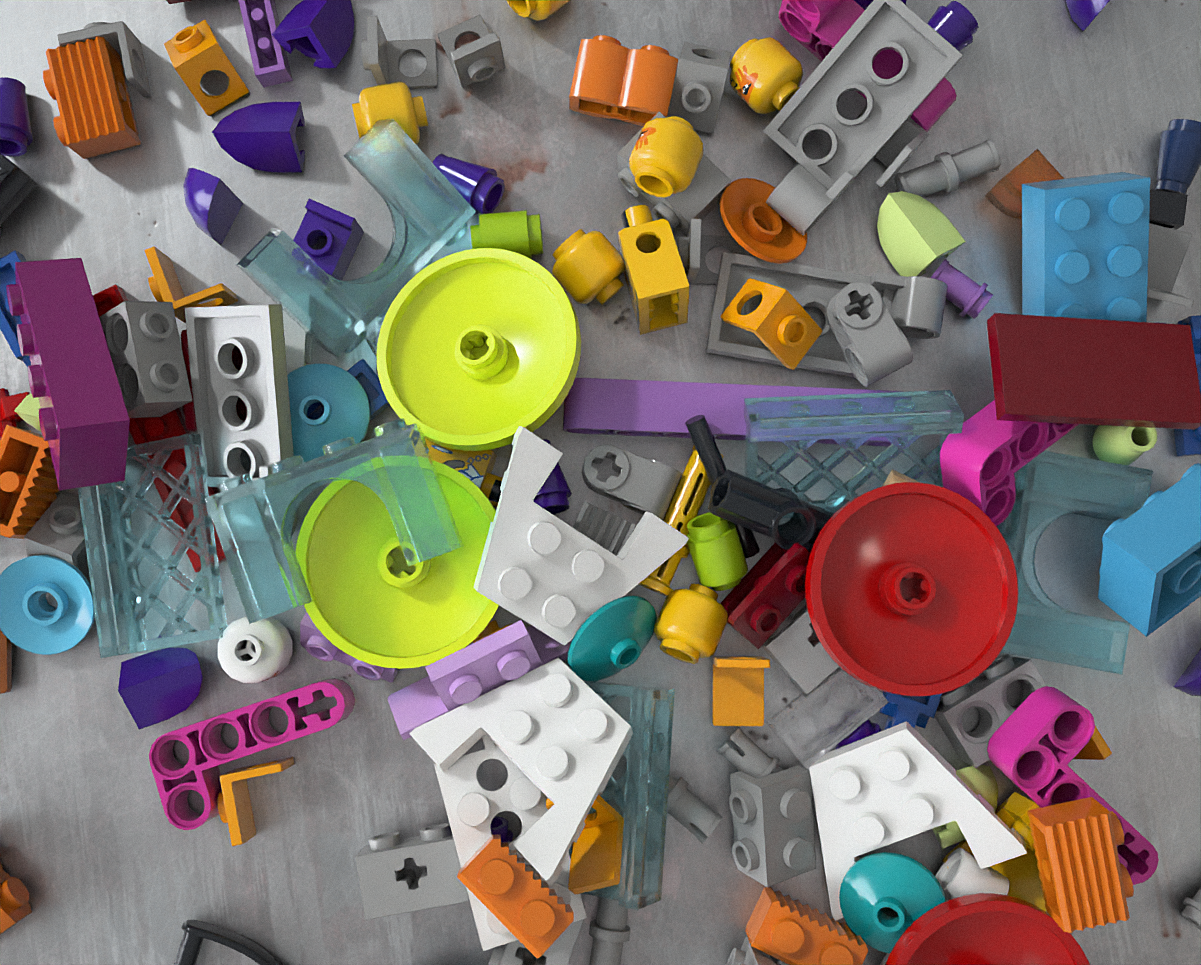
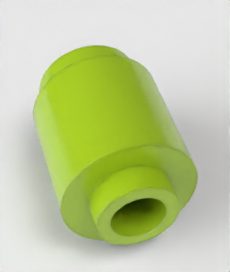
M527 210L479 214V225L470 226L472 249H504L524 255L532 259V255L544 254L540 214L528 215Z
M711 512L690 520L687 524L689 532L687 535L689 538L687 545L700 584L712 587L715 591H724L737 586L741 582V577L747 573L748 565L735 524L715 516Z

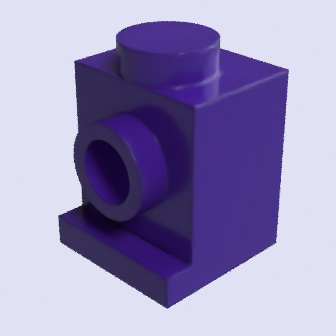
M308 199L305 206L306 214L286 256L296 265L294 272L301 277L320 285L323 284L325 278L341 284L364 231L354 217ZM326 236L327 243L325 247L320 250H314L319 237Z

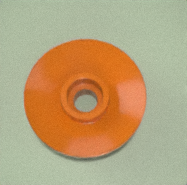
M741 178L731 182L721 195L720 213L732 237L745 250L764 261L782 264L795 260L806 247L807 233L802 236L766 203L775 187L753 178Z

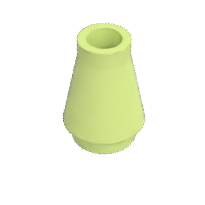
M1099 425L1093 435L1095 454L1103 463L1111 467H1125L1132 464L1145 451L1153 448L1157 442V431L1155 428Z

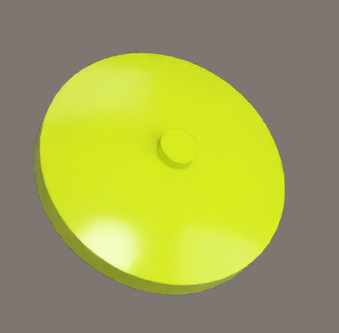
M477 248L453 253L435 261L417 273L401 289L391 303L381 325L377 343V370L380 384L387 401L396 414L408 426L429 441L447 448L463 451H482L503 447L512 443L514 434L519 426L526 428L530 432H534L556 412L568 395L580 362L581 332L574 307L559 282L548 270L532 259L516 252L495 248Z
M390 456L371 460L351 468L330 483L317 497L304 518L299 532L295 552V575L299 594L308 615L319 631L337 648L360 661L380 667L402 669L427 666L465 648L486 628L499 607L498 604L473 588L490 523L494 521L496 509L482 490L470 479L457 470L434 460L414 456Z

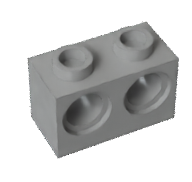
M124 301L99 317L129 418L161 417L192 402L172 302Z
M1009 654L996 658L983 671L985 675L969 685L965 684L952 691L942 693L935 718L961 761L977 768L990 760L987 747L994 732L1031 693L1047 686L1031 659L1011 658ZM1018 680L1023 687V697L1017 705L1011 707L1006 700V690L1013 681ZM976 706L981 716L980 724L974 731L966 733L962 727V716L967 709Z

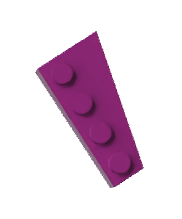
M82 258L15 262L16 284H8L6 286L8 304L11 315H20L22 324H17L19 347L22 356L30 357L31 365L28 366L30 390L33 398H39L41 432L44 441L49 443L59 491L125 481L130 419Z

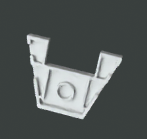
M519 426L512 441L514 446L507 471H504L500 486V499L494 521L490 523L473 588L565 646L573 639L581 625L595 611L605 604L625 596L680 550L689 538L653 513L646 511L616 556L557 518L533 500L563 453L526 428Z
M556 658L518 679L479 696L472 702L463 704L416 727L409 734L443 772L448 770L484 735H487L554 803L513 844L520 855L551 886L563 869L561 866L572 843H576L586 825L584 820L598 794H602L633 735L631 726L562 660Z
M907 721L811 759L809 770L831 914L835 921L844 918L839 900L840 888L849 868L860 860L859 855L952 821L958 823L981 869L1027 854L1026 843L1023 837L1014 828L1010 829L994 813V808L980 794L976 795L956 775V770Z

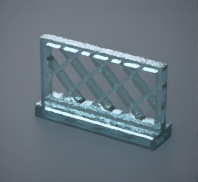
M951 390L745 398V476L765 485L773 480L782 488L791 490L799 499L834 514L847 502L859 496L854 491L871 477L876 476L884 483L888 475L882 468L900 453L906 455L915 464L904 475L917 480L926 473L934 481V485L943 487L940 450L949 434L962 433L964 414ZM940 434L939 445L924 458H921L909 447L922 435ZM884 436L892 443L872 461L858 449L870 437ZM819 439H833L840 447L823 462H819L807 451ZM781 441L789 449L770 465L758 455V442ZM851 454L864 468L844 483L831 470ZM800 457L813 470L794 485L780 472L796 458ZM757 467H758L761 471H763V472L760 473L758 476H757ZM822 478L826 479L837 489L825 500H811L804 494ZM794 512L788 513L783 518H791Z
M189 433L128 446L126 460L135 459L146 468L134 489L126 484V479L120 482L78 488L100 657L126 655L223 638V632L228 626L200 434ZM184 448L187 467L179 480H177L162 467L173 450ZM155 454L153 459L148 457V455ZM156 477L172 488L160 510L144 498ZM182 497L192 504L194 518L186 531L169 518ZM137 507L153 518L141 539L133 533L131 516ZM163 527L179 539L167 560L151 548ZM189 548L200 556L201 570L194 581L177 569L178 564ZM144 557L160 569L149 589L145 588L139 581L138 566ZM169 578L173 579L187 591L174 611L158 598ZM196 599L207 607L210 625L208 630L198 631L183 619ZM152 607L167 620V623L156 639L148 640L145 616ZM176 629L180 630L183 633L180 635L172 636Z
M583 680L595 693L605 694L602 699L607 704H610L617 696L631 697L630 720L627 723L633 731V735L623 752L627 759L626 774L617 782L611 775L605 787L607 791L601 796L607 803L613 798L623 812L624 829L619 886L614 885L584 892L583 894L617 900L620 907L639 910L660 901L662 895L675 689ZM591 807L588 814H592L596 812V810ZM571 845V847H570V849H569V852H570L571 854H572V845Z

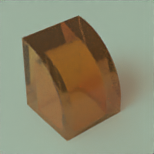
M1036 149L1004 176L985 197L1002 213L1013 218L1022 219V184L1064 179V177Z

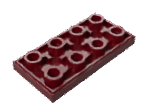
M994 313L987 320L997 420L1192 430L1201 426V393L1190 325Z

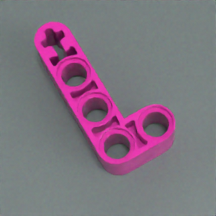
M782 0L779 20L784 29L795 40L822 62L865 10L854 0ZM884 50L875 57L872 65L873 71L880 78H893L901 71L903 59L894 50ZM944 78L910 116L926 132L932 128L956 101L957 95L952 84ZM857 91L861 96H863L867 100L863 93Z
M994 400L956 427L943 442L940 450L943 487L970 500L998 526L1009 516L1015 504L1016 488L1014 473L1079 424L997 420Z
M336 678L325 679L158 737L151 745L149 761L168 821L176 828L192 830L218 816V795L222 792L219 777L221 773L218 765L330 728L345 720L351 714L355 705L354 692L350 685ZM324 697H335L337 706L330 710L323 709L307 715L305 705L321 700ZM274 706L283 709L288 716L289 724L284 733L276 731L269 723L270 710ZM225 723L234 726L239 734V742L235 749L226 746L221 739V730ZM176 740L182 741L189 750V760L186 765L180 764L173 755V746ZM190 790L197 791L202 795L205 803L202 814L196 813L190 808L187 798Z
M1045 686L1035 690L994 732L988 742V758L994 766L1040 808L1093 797L1109 811H1113L1117 815L1124 833V843L1117 846L1119 862L1128 870L1133 885L1145 882L1157 869L1159 861L1158 852L1145 837L1068 766L1069 762L1085 747L1093 736L1095 729L1094 717L1088 709L1055 687Z

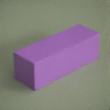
M238 0L255 76L263 88L293 81L287 52L272 36L280 24L275 0Z

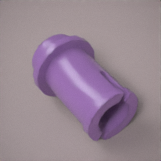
M946 259L931 276V278L943 281L948 285L946 299L962 310L959 314L962 317L968 314L975 319L993 296L992 293L986 290L988 284L984 282L980 286L949 264V261Z

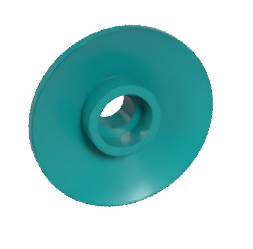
M625 596L599 608L581 625L573 637L568 651L570 669L582 680L598 681L611 677L631 666L639 658L653 636L654 625L657 620L654 607L643 597Z
M881 852L865 856L849 868L841 884L839 900L843 917L856 936H861L864 942L872 948L890 954L906 929L924 913L946 902V896L937 878L920 862L902 854ZM890 907L898 913L899 917L888 916L881 911V908Z

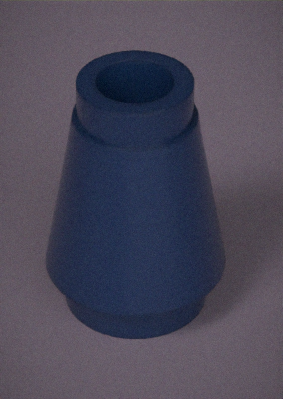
M1174 119L1169 121L1167 130L1162 131L1160 134L1155 190L1186 195L1201 166V122L1189 119Z

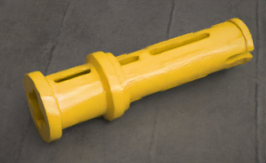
M693 445V451L663 520L685 536L689 534L687 524L690 520L697 517L711 484L695 445ZM687 543L638 585L661 595L669 596L671 591H673L670 584L681 558H687L690 551Z

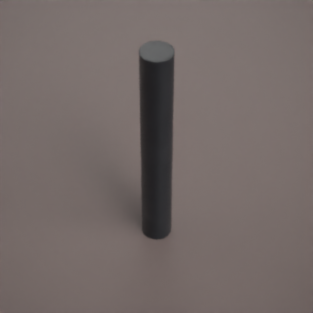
M698 415L687 420L685 424L713 487L718 476H722L727 471V468L705 416ZM735 524L745 558L758 554L760 548L753 531Z

